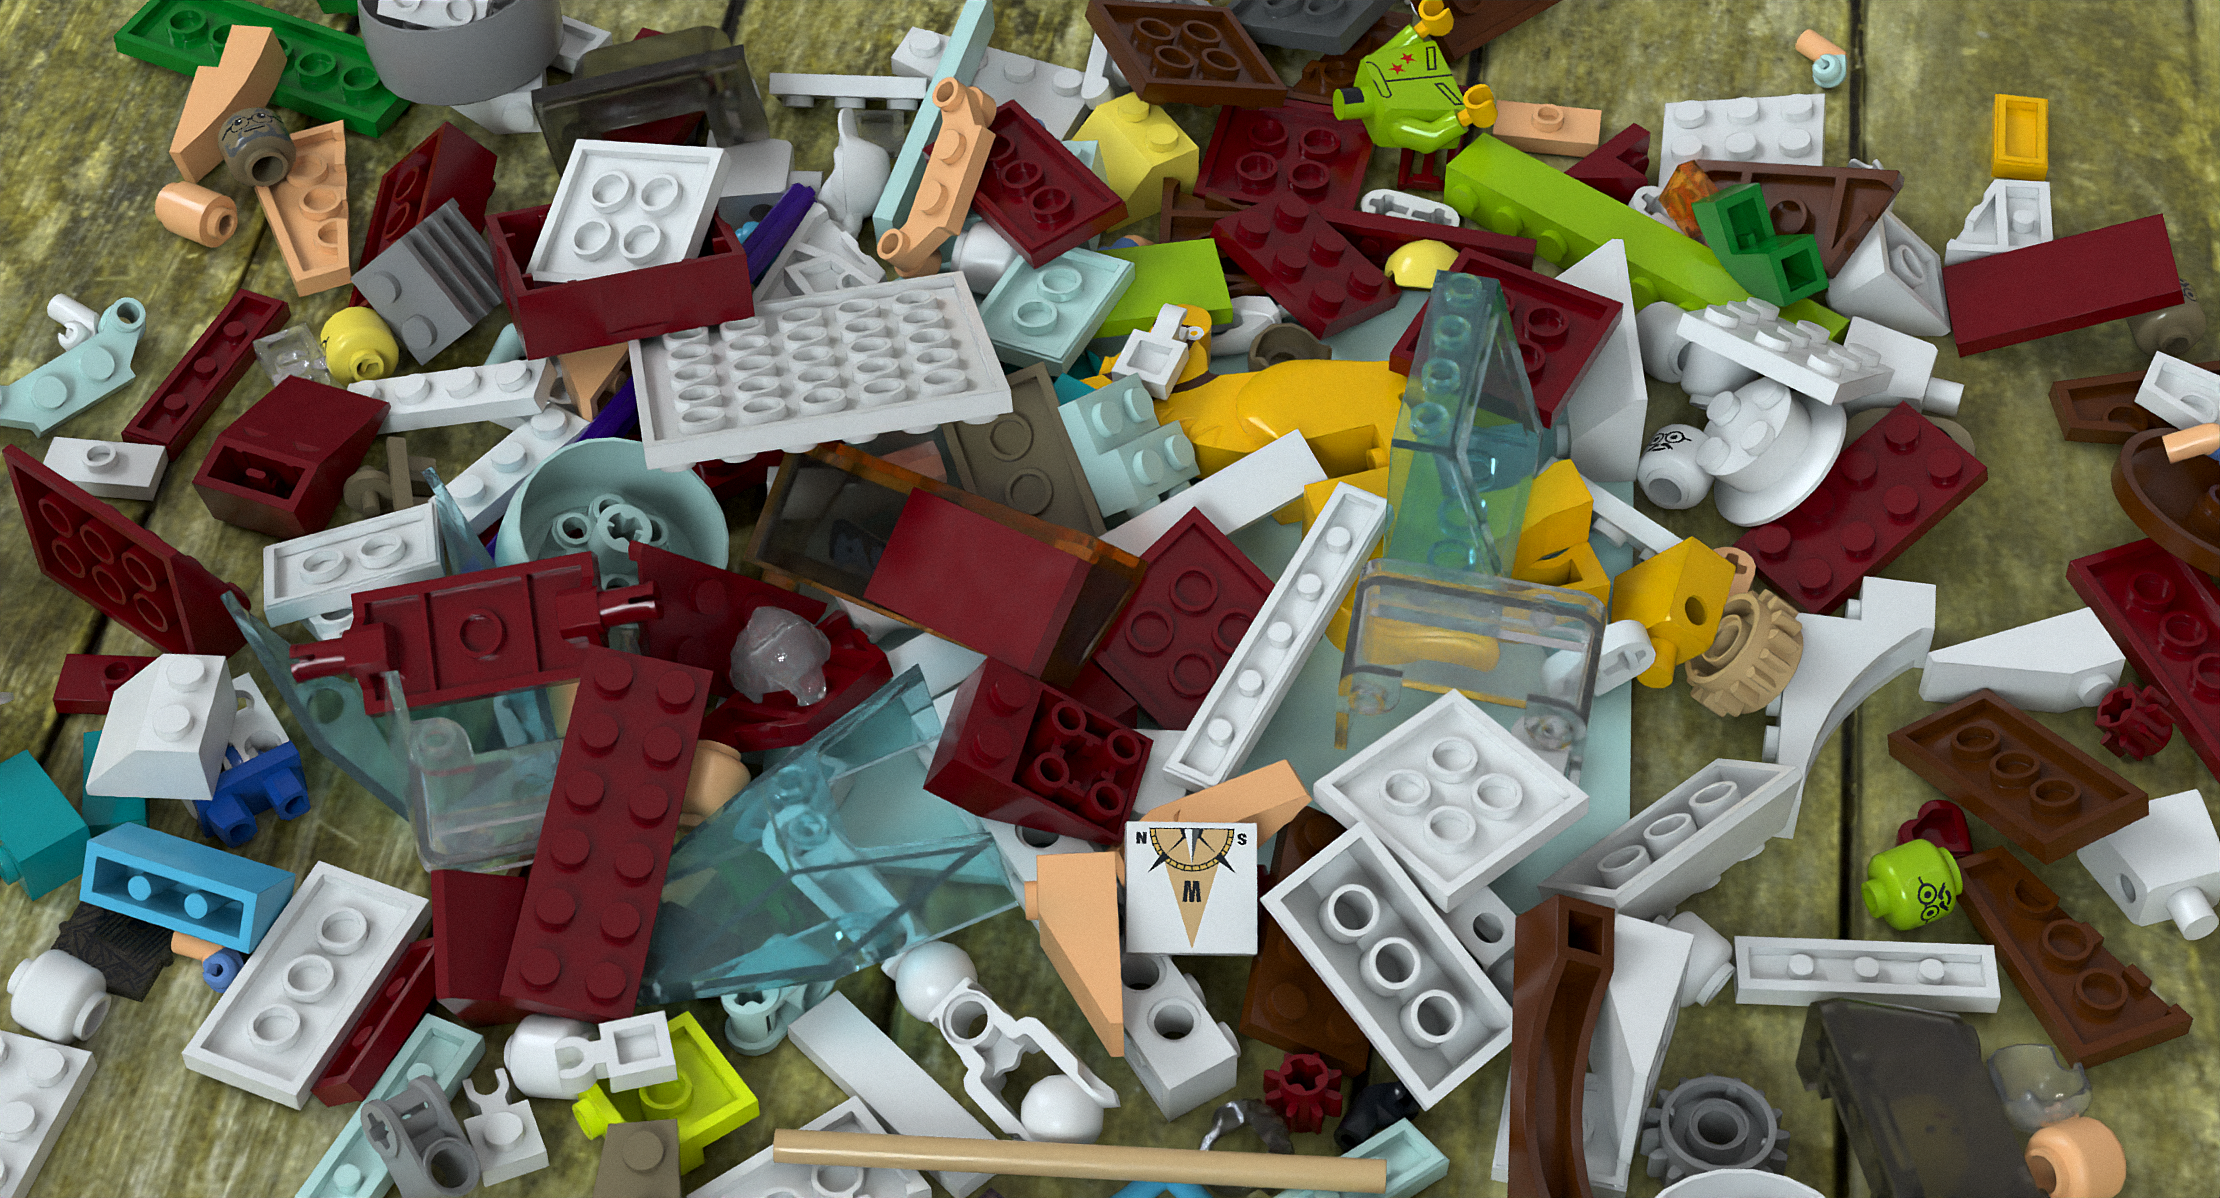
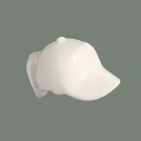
M843 108L838 114V130L840 135L838 146L833 154L835 167L832 174L823 184L816 201L827 209L829 219L841 232L847 230L857 241L863 226V219L872 216L891 175L889 154L885 149L859 137L853 109Z

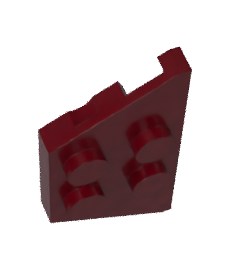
M630 540L628 546L629 560L637 562L639 584L656 580L662 595V600H657L656 604L663 605L664 609L662 620L655 621L653 619L636 622L639 627V639L636 643L637 654L714 671L710 694L727 699L730 698L803 638L817 623L827 608L828 603L645 543Z
M835 610L705 717L698 740L719 742L730 746L739 753L814 744L829 736L836 724L856 707L870 701L874 692L894 676L888 657L876 644L870 643L868 636L860 628L855 630L851 628L844 611Z

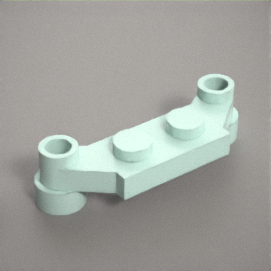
M130 297L117 300L102 314L98 323V334L9 386L0 385V426L29 429L39 439L132 384L136 375L131 370L130 364L135 347L140 343L146 330V313L143 305L138 300ZM118 317H124L132 324L124 323Z

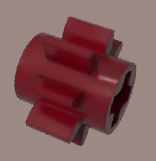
M2130 682L2127 687H2119L2112 690L2099 704L2097 720L2094 721V725L2105 733L2100 744L2118 758L2127 753L2138 762L2142 761L2143 756L2157 754L2168 744L2173 732L2172 724L2176 722V718L2165 710L2170 700L2152 685L2141 690L2133 682Z
M1289 1052L1284 1053V1062L1280 1066L1279 1072L1275 1070L1264 1071L1263 1092L1266 1093L1264 1096V1116H1278L1280 1123L1285 1127V1134L1291 1135L1293 1132L1308 1133L1312 1131L1317 1135L1322 1134V1124L1325 1121L1326 1115L1340 1117L1342 1114L1343 1095L1339 1093L1341 1091V1070L1333 1069L1328 1071L1326 1064L1320 1059V1053L1317 1052L1313 1055L1296 1054L1293 1056Z

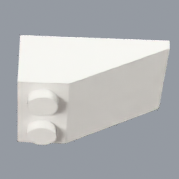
M1617 913L1614 924V972L1601 1003L1591 1039L1588 1059L1592 1073L1597 1075L1599 1083L1597 1091L1618 1161L1631 1165L1643 1128L1647 1107H1650L1677 1024L1695 935Z

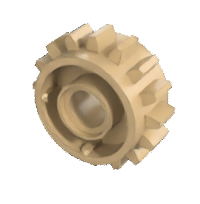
M1764 589L1760 595L1752 590L1748 593H1739L1727 598L1712 646L1708 651L1685 662V671L1688 676L1687 683L1693 686L1689 693L1690 696L1722 718L1727 712L1734 717H1738L1740 713H1753L1772 702L1790 682L1801 660L1804 643L1803 635L1800 631L1802 624L1795 619L1799 612L1767 589Z

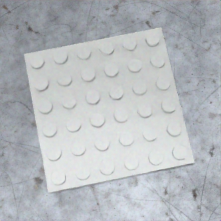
M963 271L754 302V317L628 341L647 470L660 468L661 471L669 473L682 472L694 467L696 462L721 459L728 463H739L754 458L758 452L782 449V451L787 453H802L814 449L818 443L842 439L846 443H865L875 439L878 433L903 430L909 434H922L935 430L938 424L963 420V422L968 424H985L997 419L998 414L1013 412L1011 389Z

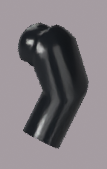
M1400 1079L1397 1082L1378 1083L1367 1086L1357 1095L1333 1133L1334 1140L1340 1148L1348 1152L1367 1141L1374 1130L1388 1128L1404 1117L1412 1121L1418 1116L1419 1110L1422 1107Z

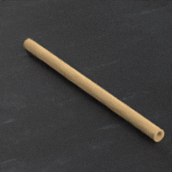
M776 1129L773 1142L774 1163L1385 1194L1387 1159Z

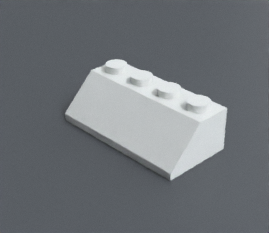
M1611 239L1554 278L1624 303L1621 322L1558 417L1559 424H1555L1553 429L1554 457L1564 460L1571 458L1578 472L1592 482L1636 481L1648 403L1623 239Z
M1717 758L1539 883L1537 888L1543 901H1546L1556 894H1562L1614 908L1615 919L1618 913L1651 923L1659 915L1668 920L1675 914V907L1694 893L1703 892L1715 886L1721 880V873L1738 861L1750 859L1761 853L1765 848L1764 842L1785 828L1803 779L1798 766Z
M1363 819L1259 899L1424 1111L1429 1110L1512 1042L1513 1009Z

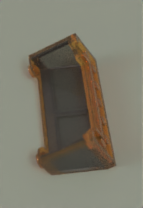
M828 441L818 443L814 449L806 452H785L743 560L764 568L761 580L788 591L794 592L798 582H801L988 657L984 653L863 597L914 486L1091 563V569L1040 679L1029 675L1044 684L1049 681L1067 689L1071 687L1139 587L1149 563L1097 537L1073 528L1069 529L1061 525H1055L874 457L851 446Z

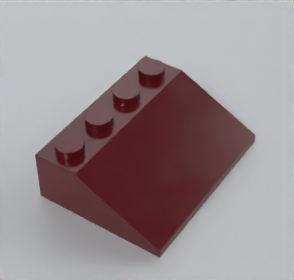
M9 444L2 450L41 573L164 654L226 656V660H228L256 637L249 612L251 610L250 600L236 584L223 582L207 571L192 556H185L164 542L153 531L145 530L123 516L114 506L103 503L13 444Z

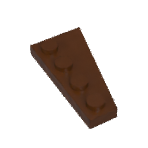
M2000 845L1955 860L1963 882L1962 893L1956 896V900L1986 944L1994 945L1996 959L2074 1073L2188 1034L2194 1018L2177 1003L2169 1007L2150 990L2152 980L2133 963L2125 967L2102 946L2104 937L2086 921L2081 924L2065 913L2058 906L2060 897L2005 847Z

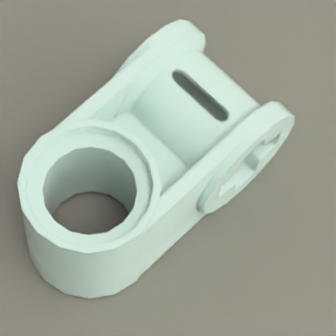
M783 931L774 933L764 942L759 951L735 974L728 977L722 985L721 1002L724 1010L729 1014L725 1024V1037L728 1045L735 1052L748 1056L762 1055L776 1048L780 1041L788 1034L787 1026L830 995L838 975L837 964Z

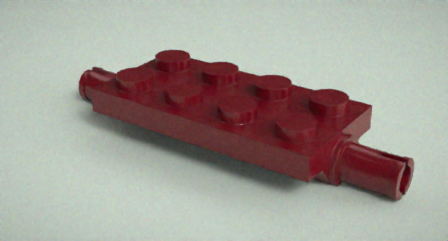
M592 551L352 593L351 600L354 618L350 630H344L340 638L306 644H292L289 649L290 659L299 658L300 663L290 664L292 675L298 684L306 683L308 680L349 674L352 679L357 678L363 692L365 715L371 718L578 683L580 680L589 644L610 648L608 638L610 627L653 619L655 621L662 620L664 617L663 605L656 604L657 600H662V595L656 580L648 581L644 584L603 590L598 555Z

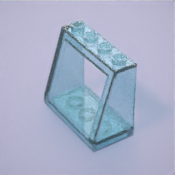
M1437 269L1391 441L1380 586L1381 599L1501 620L1503 618L1541 452L1544 428L1499 279Z

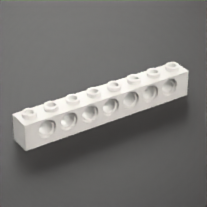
M958 688L909 712L912 748L928 771ZM951 803L1024 911V881H1037L1036 855L1103 852L1099 843L977 817ZM1039 843H1047L1051 845L1044 848L1033 847V845ZM1117 879L1124 1058L1168 1122H1171L1236 1087L1237 1058L1241 1056V1050L1229 1026L1223 1021L1216 1024L1205 1009V996L1196 979L1190 973L1181 975L1171 960L1172 955H1124L1125 889L1120 880ZM1031 920L1039 932V920ZM1136 983H1145L1152 987L1146 990H1134L1128 986ZM1176 1031L1187 1036L1172 1040L1161 1035Z

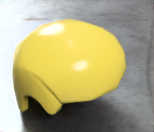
M1424 239L1410 242L1400 247L1388 258L1384 275L1401 290L1433 292L1460 253L1441 241Z

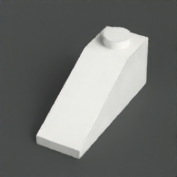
M2087 607L1929 652L1918 693L1924 701L1954 704L1987 688L2019 710L2063 713L2084 706H2098L2109 692L2117 688L2126 657L2091 608Z

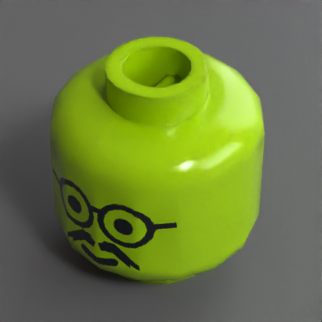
M1925 839L1913 840L1874 855L1867 867L1868 881L1861 884L1863 901L1869 913L1876 919L1883 917L1891 927L1898 931L1911 930L1950 915L1956 904V896L1961 894L1963 890L1961 873L1953 856L1946 848H1937Z

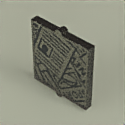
M81 901L69 921H63L59 924L60 935L50 949L63 950L100 970L107 983V993L143 1002L163 968L171 966L174 962L171 950L174 930Z

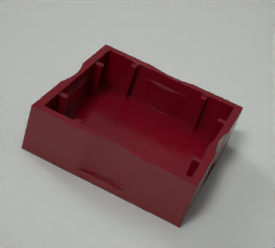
M552 203L484 216L495 278L528 361L755 316L746 252L731 225L719 216L718 203L696 259L686 258L681 259L680 262L580 281L570 280L567 281L568 283L538 289L534 288L532 273H525Z

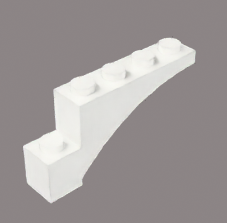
M1864 576L1859 599L1847 600L1845 618L1798 613L1795 619L1802 624L1800 631L1804 641L1803 652L1797 670L1790 682L1765 707V715L1775 716L1776 725H1766L1762 762L1798 766L1803 779L1785 828L1773 837L1793 839L1802 792L1808 774L1823 746L1843 720L1869 695L1898 675L1913 667L1924 669L1935 630L1936 585Z

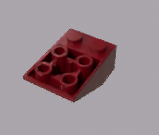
M289 375L218 435L191 483L214 519L285 540L322 532L325 530L344 495L343 485L350 476L356 473L389 413L391 405L386 401Z
M989 655L958 687L922 789L977 817L1118 847L1122 843L1125 834V823L1129 821L1154 740Z

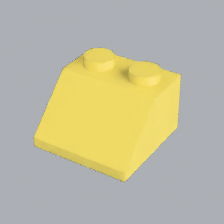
M1134 91L1098 105L1071 139V141L1098 140L1110 189L1126 203L1129 217L1105 230L1107 234L1161 212L1164 177L1180 180V191L1192 195L1199 175V147L1159 105L1140 101Z

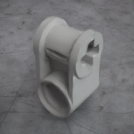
M426 1075L418 1076L409 1082L406 1091L385 1102L375 1099L363 1105L360 1116L363 1131L374 1150L381 1156L402 1198H462L477 1185L481 1176L479 1157L471 1147L453 1115L446 1094L431 1077ZM408 1114L411 1115V1116L408 1117L407 1119H403V1118H402V1117L405 1116V1115H408ZM431 1164L438 1166L446 1174L448 1188L438 1184L431 1172Z

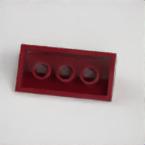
M446 121L382 176L358 272L451 198L456 200L460 205L458 207L459 211L477 233L481 235L486 227L484 216L487 202L496 187V181L493 180L498 156L450 122ZM354 285L348 308L362 306L375 310Z

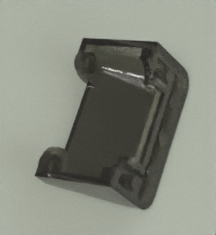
M1844 997L1810 1003L1795 1066L1806 1092L1817 1090L1821 1100L1833 1098L1870 1188V1198H2050L2048 1192L2044 1188H2038L1981 1061L1980 1040L1972 1024H1965L1957 1013Z

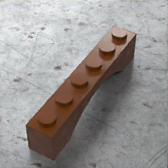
M1556 894L1515 918L1507 1198H1594L1588 1180L1583 1149L1582 1109L1585 1073L1591 1039L1602 1000L1614 972V908Z

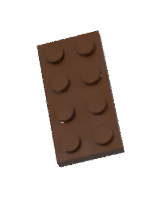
M1987 688L1887 735L1889 755L2045 865L2062 859L2149 815V799L2146 792Z
M1306 805L1291 822L1277 831L1265 894L1348 829L1331 815ZM1263 905L1257 933V955L1252 958L1238 1032L1293 1055L1320 1053V1059L1326 1064L1328 1069H1340L1342 1075L1354 1079L1366 1070L1370 1040Z

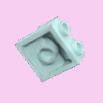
M1138 372L1057 407L1103 518L1126 510L1129 519H1133L1191 487L1189 479L1201 474L1195 461L1194 448L1190 440L1184 435L1179 420L1162 426L1159 425L1154 413L1153 400L1148 391L1143 387Z

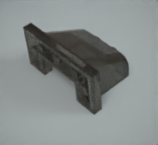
M697 26L590 50L578 59L569 82L531 90L532 106L560 179L563 177L577 139L607 141L604 134L606 131L702 110L706 111L718 148H727L770 138L769 122L744 44L731 46L728 36L722 30L712 26Z

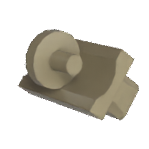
M388 436L386 442L388 462L378 471L369 465L359 468L358 472L350 476L343 485L344 501L349 508L363 513L366 518L377 517L380 515V512L381 515L426 504L430 498L413 497V495H433L437 480L436 459L407 456L405 438Z

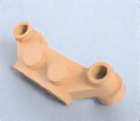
M953 77L942 79L933 91V103L941 109L943 123L907 222L900 230L894 228L886 231L881 236L877 245L879 257L892 264L896 273L904 279L936 275L939 272L942 255L938 247L951 235L960 236L996 134L987 129L996 115L997 107L995 100L978 87H967Z

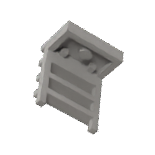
M454 198L448 200L350 278L421 366L471 329L479 320L504 301L495 278L490 247L459 211L458 207L460 205Z

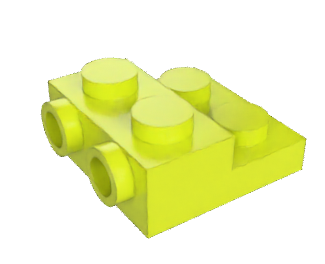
M689 1011L667 1022L678 1080L611 1093L609 1078L599 1079L591 1088L578 1093L579 1102L572 1105L574 1116L580 1128L590 1140L600 1135L605 1138L608 1124L677 1119L680 1138L681 1176L705 1163L703 1153L705 1146L760 1115L758 1099Z

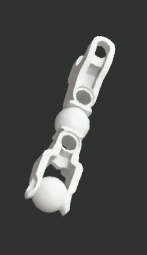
M792 809L780 816L771 826L766 839L767 849L772 858L864 952L882 964L881 969L883 972L896 981V991L906 1011L919 1021L930 1022L941 1030L945 1039L960 1055L962 1062L968 1068L963 1079L965 1091L1004 1133L1014 1141L1094 1145L1103 1130L1104 1108L1121 1107L1117 1092L1095 1076L1092 1070L1066 1042L1038 1019L1025 1016L1017 1021L1008 1011L991 999L992 995L978 983L975 966L968 954L955 944L941 942L936 938L922 919L894 890L885 876L858 848L841 836L836 835L821 819L806 809ZM802 829L810 830L818 839V845L814 847L805 860H795L790 854L789 842L794 833ZM905 927L906 932L901 944L895 949L887 951L890 936L899 928ZM987 1013L988 1022L985 1030L976 1038L969 1039L968 1030L972 1021L979 1015ZM1043 1049L1066 1074L1047 1076L1032 1085L1022 1101L1020 1117L1001 1095V1090L1007 1082L1004 1073L1019 1067L1025 1051L1035 1054Z

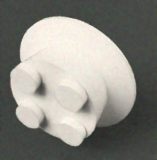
M1767 376L1748 383L1734 393L1731 391L1721 392L1710 402L1706 414L1710 420L1703 432L1710 438L1699 447L1695 462L1704 471L1716 477L1714 500L1719 513L1726 520L1742 527L1766 524L1785 515L1803 502L1828 474L1839 455L1845 438L1847 420L1842 403L1830 406L1800 391L1792 392L1787 385Z

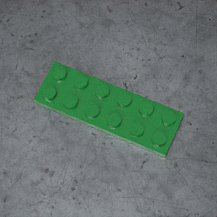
M149 0L113 36L117 52L195 77L198 66H219L232 25L272 27L288 60L278 85L268 102L329 123L343 120L345 128L377 139L412 102L398 97L385 88L369 58L363 38L246 0Z

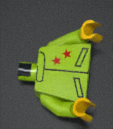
M1422 0L1418 9L1422 20L1415 26L1408 24L1371 55L1365 56L1360 61L1353 87L1338 88L1333 95V109L1336 118L1340 121L1362 119L1375 145L1379 147L1408 148L1424 154L1432 153L1437 149L1458 148L1461 136L1468 132V125L1473 123L1480 128L1490 127L1495 123L1498 111L1494 104L1493 94L1486 84H1478L1469 88L1463 96L1436 41H1425L1424 38L1429 34L1436 37L1444 36L1453 28V15L1450 8L1443 10L1444 4L1442 0Z

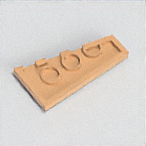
M343 120L289 134L296 147V161L291 171L282 180L273 185H256L254 187L299 298L353 283L350 280L352 277L347 135Z

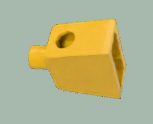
M1693 536L1614 578L1611 624L1621 620H1635L1645 626L1656 656L1652 665L1636 677L1640 683L1651 688H1665L1671 685L1675 666L1708 651L1712 646L1735 575V565Z

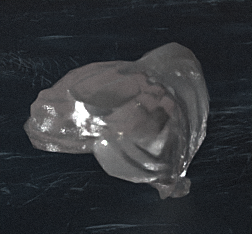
M776 606L757 607L752 612L751 620L747 623L746 627L739 632L736 643L732 647L731 669L729 671L732 686L754 703H762L763 693L789 690L798 698L800 706L817 704L824 700L827 695L826 681L821 666L825 660L828 661L830 658L831 644L821 630L816 629L812 623L802 616L795 615L789 610L780 609Z

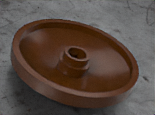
M2156 428L2135 434L2126 441L2112 466L2111 485L2117 501L2137 527L2158 545L2199 570L2220 578L2219 461L2202 454L2170 464L2162 436L2181 431L2178 428Z

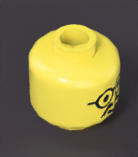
M362 306L349 307L335 313L324 324L320 334V349L332 377L343 386L348 387L349 383L363 380L386 379L394 373L399 362V347L391 328L375 310Z

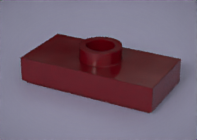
M66 654L53 696L56 712L107 715L114 691L158 657Z

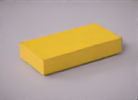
M1995 94L1992 107L1991 177L2045 181L2048 171V99Z

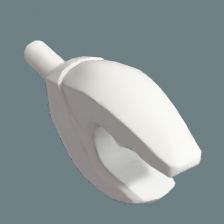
M1241 296L1231 299L1233 323L1212 325L1211 333L1227 331L1211 338V356H1227L1249 352L1250 345L1256 335L1271 324H1281V318L1291 314L1282 305H1275L1269 297Z

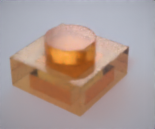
M1691 160L1677 166L1658 201L1683 233L1692 239L1703 235L1696 220L1691 203L1719 192V190L1695 160Z

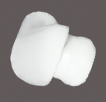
M62 293L57 294L51 299L48 304L47 313L50 318L67 327L65 335L58 333L59 343L66 351L98 334V323L101 317L96 312Z

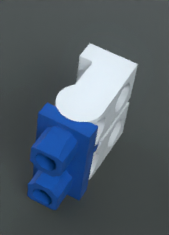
M249 672L232 680L236 697L245 698L247 707L236 712L213 800L181 799L192 817L197 820L198 827L205 838L208 839L217 835L230 848L237 847L253 838L254 834L258 831L254 816L273 807L281 820L290 821L309 812L311 808L300 754L292 741L289 740Z

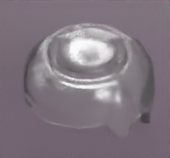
M2014 1044L1997 1049L1986 1060L1988 1098L1991 1109L2000 1120L2017 1130L2036 1133L2041 1128L2083 1117L2093 1101L2092 1086L2087 1076H2085L2083 1065L2078 1062L2074 1063L2072 1070L2065 1069L2060 1065L2054 1048L2050 1045Z

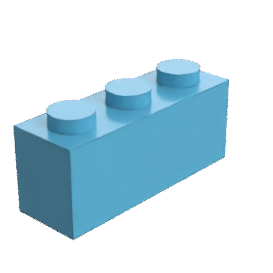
M127 822L87 841L79 900L249 954L255 951L292 899L296 874Z

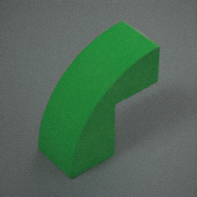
M1760 183L1735 184L1691 203L1700 229L1719 262L1741 287L1756 298L1767 301L1775 306L1786 307L1830 287L1814 234L1775 235Z

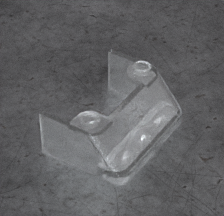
M1376 558L1367 562L1361 569L1356 587L1339 680L1334 748L1347 749L1356 712L1372 716L1394 710L1399 704L1402 687L1443 695L1455 688L1470 700L1525 709L1524 727L1531 738L1550 749L1571 751L1567 779L1579 788L1593 722L1608 619L1605 605L1589 593L1394 558Z
M634 629L621 631L620 651L641 655ZM398 670L385 672L386 733L418 857L424 869L430 874L431 871L441 869L488 873L533 864L565 737L473 754L468 734L458 723L439 717L411 721Z

